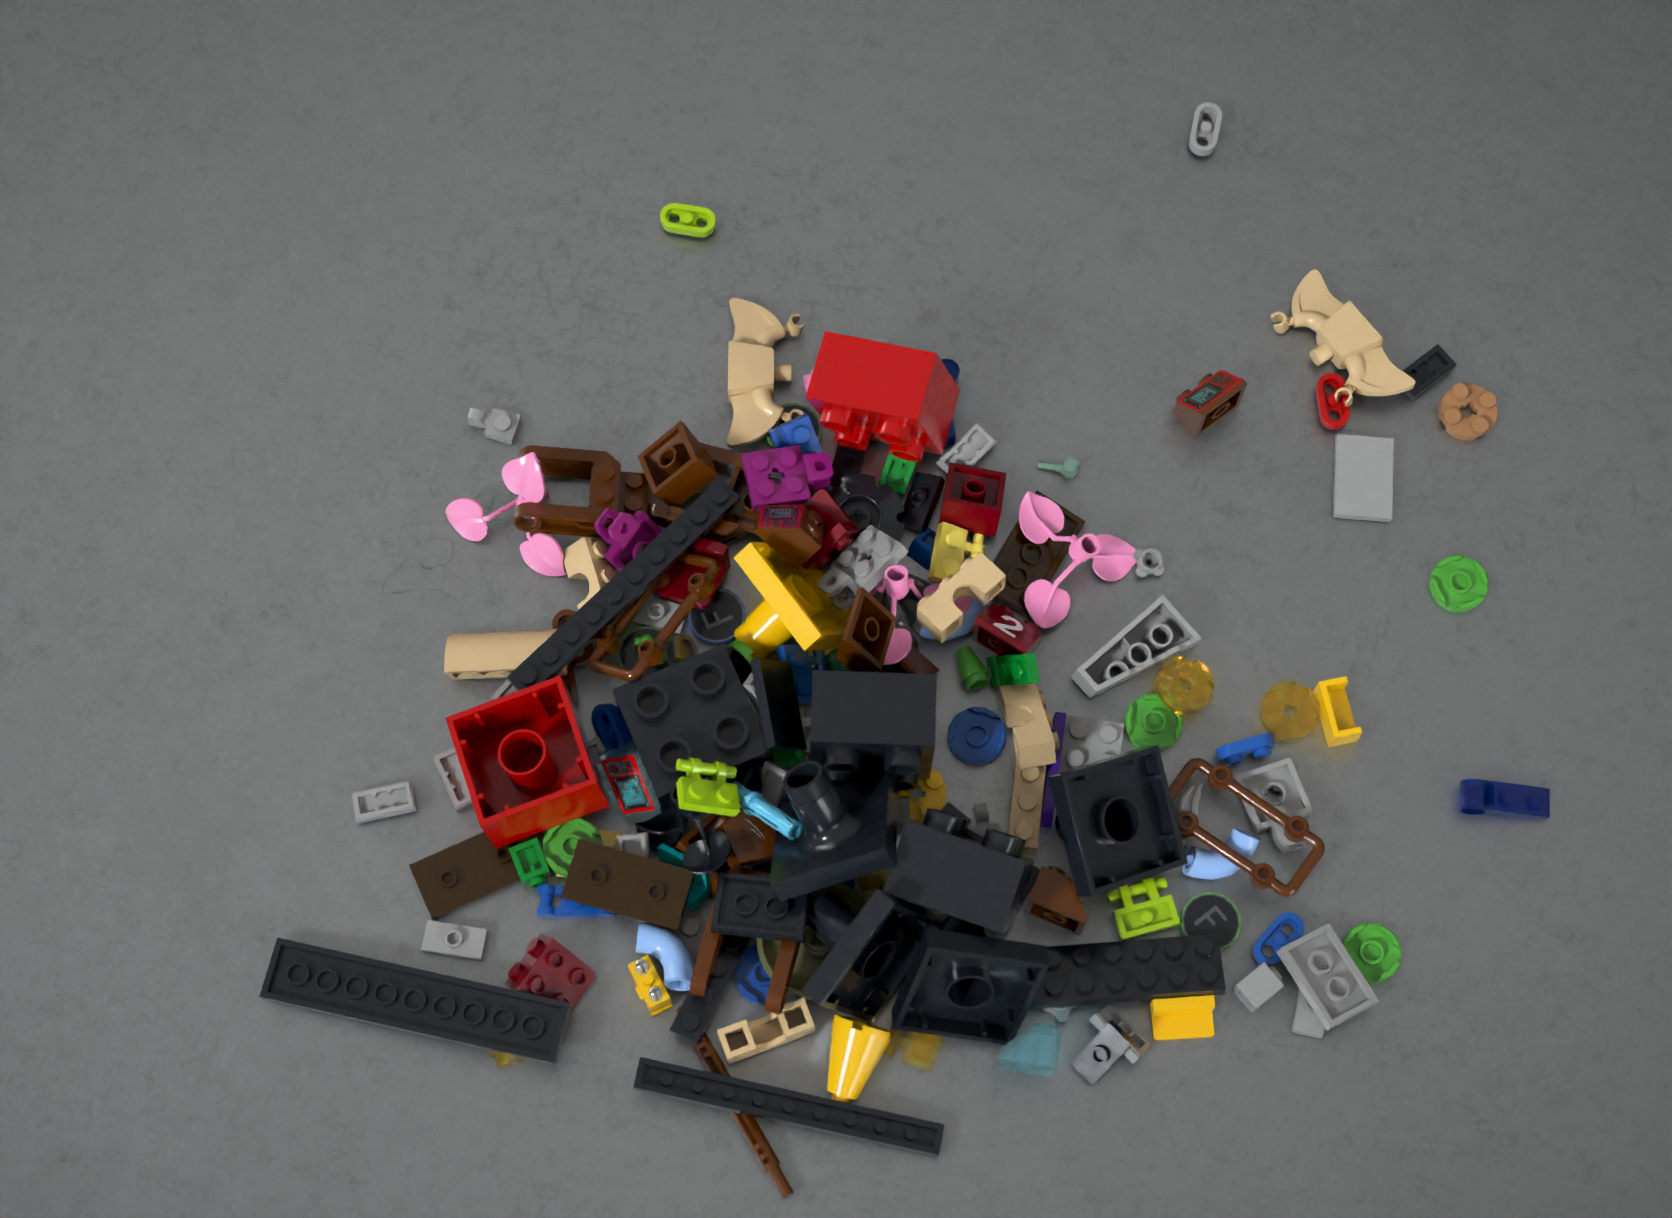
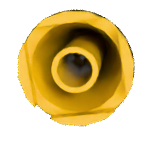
M835 1014L832 1022L827 1091L832 1093L831 1099L849 1103L850 1099L857 1100L890 1043L892 1031L867 1024L855 1018Z

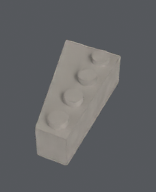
M1161 595L1077 668L1070 677L1089 698H1092L1194 647L1202 638L1166 597Z

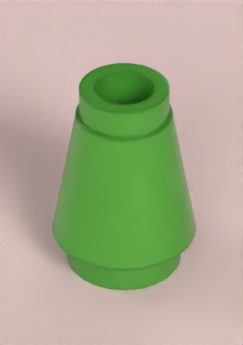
M963 646L956 650L955 655L957 657L962 686L966 687L970 692L987 686L989 683V672L971 646Z

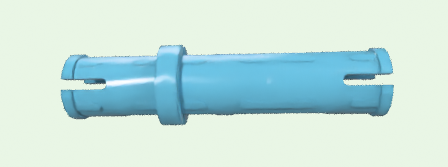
M734 781L738 788L740 806L746 814L758 817L790 840H794V837H799L803 829L799 821L767 802L759 792L750 791L738 781Z

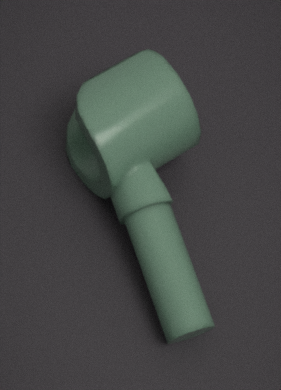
M1067 457L1064 464L1038 461V468L1055 470L1067 478L1075 477L1080 468L1079 460L1073 457Z

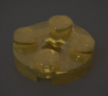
M1176 656L1167 660L1159 669L1153 681L1161 701L1177 716L1194 714L1203 710L1212 700L1213 688L1215 687L1214 678L1210 670L1196 659L1194 662L1185 659L1186 656ZM1179 680H1181L1183 683L1188 682L1190 684L1188 690H1185L1180 686Z
M1284 681L1275 684L1267 691L1260 702V720L1264 728L1278 741L1301 740L1307 737L1318 723L1320 704L1316 695L1308 687L1304 688L1301 685H1297V682ZM1288 704L1290 708L1297 709L1294 718H1289V716L1283 714L1285 710L1284 705Z

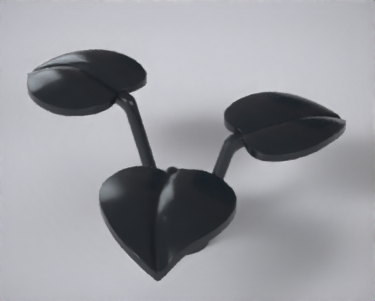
M757 764L737 775L734 779L727 780L726 783L734 784V781H738L750 791H757L761 794L763 787L762 768ZM677 786L674 787L670 794L676 809H672L664 814L660 813L649 820L635 823L638 833H648L649 848L658 852V847L662 843L671 848L677 845L681 839V833L687 830V817L691 818L702 837V840L695 841L689 845L683 855L684 866L693 874L706 875L719 869L727 861L731 853V841L724 832L718 831L709 837L707 836L697 818L702 812L679 809Z

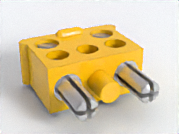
M649 955L628 964V969L637 985L635 990L639 998L644 999L652 1017L673 1007L670 996L663 984L664 980L661 975H658Z

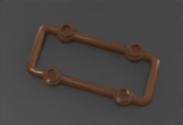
M686 552L677 562L706 568L707 570L704 574L695 573L688 579L689 594L654 641L648 639L639 644L637 649L639 661L632 669H627L603 662L602 660L606 655H611L619 650L622 645L620 636L654 591L665 587L671 581L672 575L670 570L673 566L624 611L612 629L606 628L595 638L597 648L589 658L590 669L625 681H635L645 673L648 667L658 665L664 658L663 647L698 600L706 599L713 593L714 585L712 582L720 571L719 562L714 558Z
M1201 758L1189 760L1169 786L1172 802L1194 772L1199 770L1208 776V783L1211 788L1216 791H1230L1284 828V835L1289 841H1304L1313 849L1288 884L1285 885L1275 878V871L1270 865L1266 863L1254 864L1200 827L1199 820L1194 813L1190 811L1180 813L1175 810L1181 837H1195L1250 875V882L1255 888L1260 890L1269 888L1283 897L1294 895L1322 858L1325 852L1323 840L1309 831V824L1303 817L1287 816L1235 781L1229 767L1225 765L1213 766Z

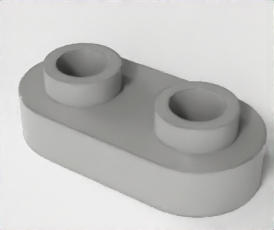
M1201 103L1197 106L1194 113L1188 144L1190 150L1198 156L1210 155L1216 148L1222 111L1215 103ZM1208 117L1211 119V121H1204L1203 118ZM1202 141L1205 142L1207 145L1201 146L1198 144V142Z

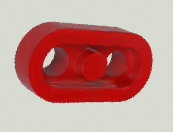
M1335 373L1322 375L1315 388L1320 422L1330 430L1343 428L1350 417L1349 406L1345 407L1348 396L1344 394L1339 397L1337 402L1335 400L1336 391L1341 387H1345L1344 379ZM1325 388H1332L1334 393H1327ZM1329 414L1337 415L1338 419L1332 420Z

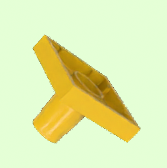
M750 542L734 557L765 598L734 631L736 639L744 642L753 650L754 653L751 656L754 659L766 658L791 637L796 639L804 651L839 649L851 607L846 611H841L829 601L830 596L820 590L818 583L825 575L822 570H805L803 566L796 570L766 542Z

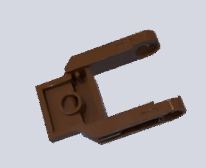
M700 442L710 455L716 471L732 475L728 486L741 498V501L702 538L718 540L723 544L729 545L745 537L747 532L755 534L753 531L757 510L752 511L741 459L742 453ZM768 477L769 479H774L775 483H780L779 479ZM649 503L647 515L657 526L667 528L686 509L675 506L668 508Z
M529 445L523 447L519 452V457L535 452L537 459L540 460L539 464L544 476L590 480L588 507L530 502L517 505L514 510L513 523L521 531L602 538L596 532L594 524L606 508L625 512L631 516H634L637 510L647 514L649 483L645 473L621 471V464L607 451ZM522 516H532V517H535V518H534V519H525V518H523ZM608 518V519L606 520V522H605V527H606V528H608L609 526H611V524H612L611 518Z
M741 867L738 872L741 874L771 877L769 873ZM715 901L712 902L690 982V994L700 997H706L705 991L709 977L714 974L724 934L711 933L710 930ZM781 941L766 997V1012L782 1014L801 943Z

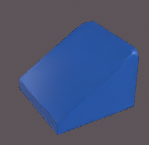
M927 527L926 532L922 531L912 541L907 553L910 558L926 570L930 569L936 532Z

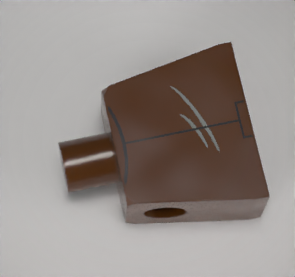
M741 811L736 817H731L715 829V832H724L731 841L732 849L727 859L731 869L772 862L776 831L758 817L750 816Z

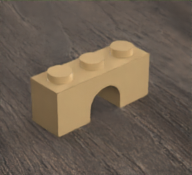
M584 536L562 550L568 578L589 581V593L585 600L577 604L578 610L616 575L613 565L604 557L609 549L603 538ZM619 615L607 628L612 629V627L615 625V623L618 621L621 615Z
M982 552L975 558L969 557L963 562L959 572L953 577L951 575L947 576L940 583L939 589L932 595L927 594L917 604V621L942 644L963 625V612L954 604L955 601L961 597L970 596L985 606L1005 588L1006 575Z
M1036 683L1000 686L1001 709L1007 728L1013 727L1014 750L1020 769L1056 763L1055 750H1060V743L1057 732L1051 731L1053 729L1051 713L1044 710L1046 708L1044 692H1038Z
M1016 757L1007 833L1026 840L1022 855L1035 857L1038 848L1046 765L1020 769Z
M803 997L785 1004L781 1015L770 1013L752 1021H746L745 1019L718 1029L717 1035L728 1065L814 1033L815 1025Z

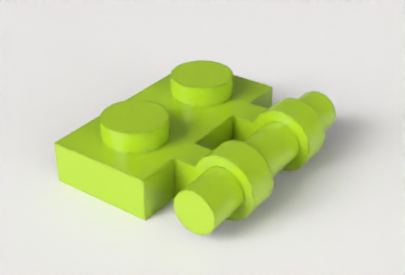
M690 757L688 760H677L676 770L686 772V777L681 776L676 782L679 809L736 817L740 812L737 784L726 783L725 779H734L736 777V767L727 766L725 762L715 761L713 764L701 762V759ZM700 774L710 775L711 780L701 779Z
M1151 876L1144 878L1141 883L1130 886L1124 885L1116 890L1106 892L1109 904L1120 901L1123 908L1113 910L1112 912L1121 941L1180 925L1181 922L1172 895L1159 897L1157 891L1168 887L1164 876L1155 879ZM1143 894L1148 896L1149 901L1133 904L1132 897Z

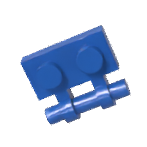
M782 645L778 647V660L791 663L798 704L811 705L813 679L811 668L828 671V655H825L824 650H813V656H809V652L804 651L800 645Z

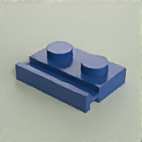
M806 413L780 424L779 427L768 430L775 449L799 445L802 457L804 454L823 453L810 418Z

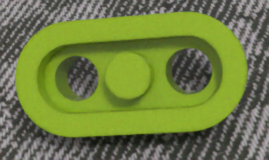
M670 203L664 206L660 212L661 225L670 233L707 237L716 228L714 213L705 207ZM672 218L679 219L677 223L670 222ZM700 222L707 224L705 227L697 226Z

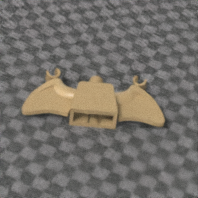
M1311 270L1296 288L1292 299L1291 317L1286 318L1283 312H1275L1271 315L1272 322L1282 321L1280 324L1273 325L1277 333H1285L1290 325H1293L1294 328L1307 327L1317 333L1316 343L1318 346L1309 352L1312 361L1319 366L1330 359L1338 369L1343 370L1347 368L1349 377L1344 384L1345 387L1339 388L1335 393L1336 402L1341 395L1346 394L1349 396L1345 402V407L1352 404L1353 392L1365 396H1389L1414 388L1415 380L1393 365L1382 348V336L1350 300L1343 304L1333 297L1318 270Z
M731 298L729 300V307L735 325L733 340L729 341L728 403L732 404L733 421L727 436V446L736 448L751 444L769 434L768 430L776 428L781 420L787 422L791 420V417L796 418L804 414L799 409H793L790 413L785 412V408L774 403L772 396H774V381H791V364H774L773 345L778 340L785 338L787 333L791 336L800 335L805 324L795 325L799 322L801 315L793 314L790 316L787 324L782 326L776 316L764 307L744 299Z

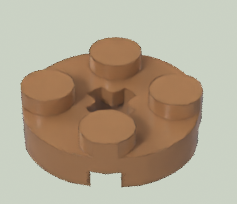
M1469 383L1455 384L1445 393L1438 408V416L1440 421L1442 420L1446 426L1445 430L1451 436L1465 441L1475 440L1477 437L1486 435L1494 426L1498 415L1495 395L1481 386ZM1461 407H1471L1475 414H1471L1467 418L1464 416L1465 412L1461 410Z

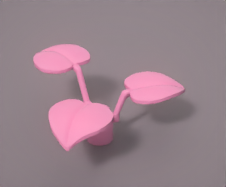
M530 452L522 457L510 460L502 469V478L506 487L512 493L519 494L512 502L488 515H483L481 504L471 498H458L446 507L445 514L448 521L462 537L470 541H480L488 534L489 529L485 521H489L521 503L544 504L549 499V492L545 487L543 473L535 452ZM527 532L528 540L520 545V552L526 564L542 575L553 577L565 575L567 572L564 565V555L556 539L543 532H538L534 535L533 532Z
M1031 491L1026 492L1019 507V524L1023 534L1030 541L1036 544H1043L1050 537L1053 541L1071 543L1069 555L1073 562L1054 581L1053 585L1044 579L1036 580L1027 587L1024 595L1026 609L1034 624L1039 628H1050L1060 623L1069 612L1070 596L1065 590L1057 587L1077 565L1093 559L1092 568L1100 578L1111 582L1117 581L1127 575L1136 564V560L1133 558L1136 549L1122 539L1109 534L1095 536L1087 533L1079 538L1076 535L1057 536L1055 534L1059 533L1064 527V515L1060 507L1052 500L1036 495Z
M902 565L889 566L885 570L884 578L869 592L875 597L877 592L884 593L886 591L887 595L891 597V613L895 617L897 600L903 599L908 594L909 588L919 601L923 598L914 585V579H909L908 570ZM941 582L934 583L925 588L923 596L935 593L939 589L938 587ZM964 596L957 599L954 604L964 615L974 598ZM894 627L883 665L895 664L907 656L912 646V637L908 630L895 629Z

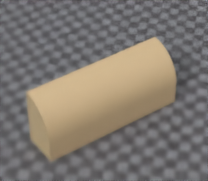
M558 629L452 633L446 641L444 673L452 680L507 678ZM567 665L556 676L567 675Z

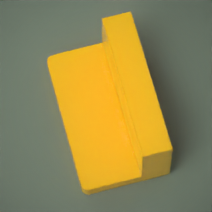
M1214 995L1153 999L1149 1004L1154 1041L1213 1037L1215 1034L1212 1014L1215 1008Z

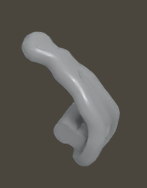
M1199 770L1194 772L1185 790L1179 795L1175 810L1180 813L1190 811L1198 818V801L1201 796L1203 781L1206 777L1205 774Z

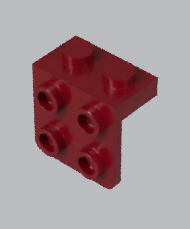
M826 489L818 490L804 504L809 511H816L823 519L824 524L822 547L802 565L805 570H822L832 562V557L848 547L853 541L852 538L860 532L859 528Z
M701 538L687 552L714 558L720 564V571L712 582L714 585L713 593L706 599L698 600L694 606L704 610L710 606L731 565L728 545L718 540ZM677 562L670 570L672 575L671 581L665 587L656 589L655 593L682 603L689 594L688 579L695 573L704 574L707 569Z
M540 934L528 944L526 948L527 953L520 962L514 964L508 973L509 978L504 984L512 990L570 1002L572 1005L571 1012L595 979L596 973L555 939Z

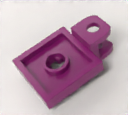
M799 445L742 453L741 457L752 511L757 510L761 505H796L806 503L811 499L810 492L825 489L830 485V478L833 476L831 459L828 454L811 453L804 454L802 457ZM776 472L783 477L780 479V483H775L774 479H769L768 476Z
M606 508L594 524L596 532L608 544H612L604 557L619 572L637 556L640 546L644 545L643 550L662 532L645 512L637 510L634 516H631L625 512ZM608 518H611L612 524L606 528L605 522Z

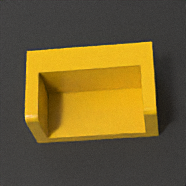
M1347 676L1319 681L1313 691L1328 747L1357 742L1363 733L1361 727L1355 726L1345 690L1349 682Z

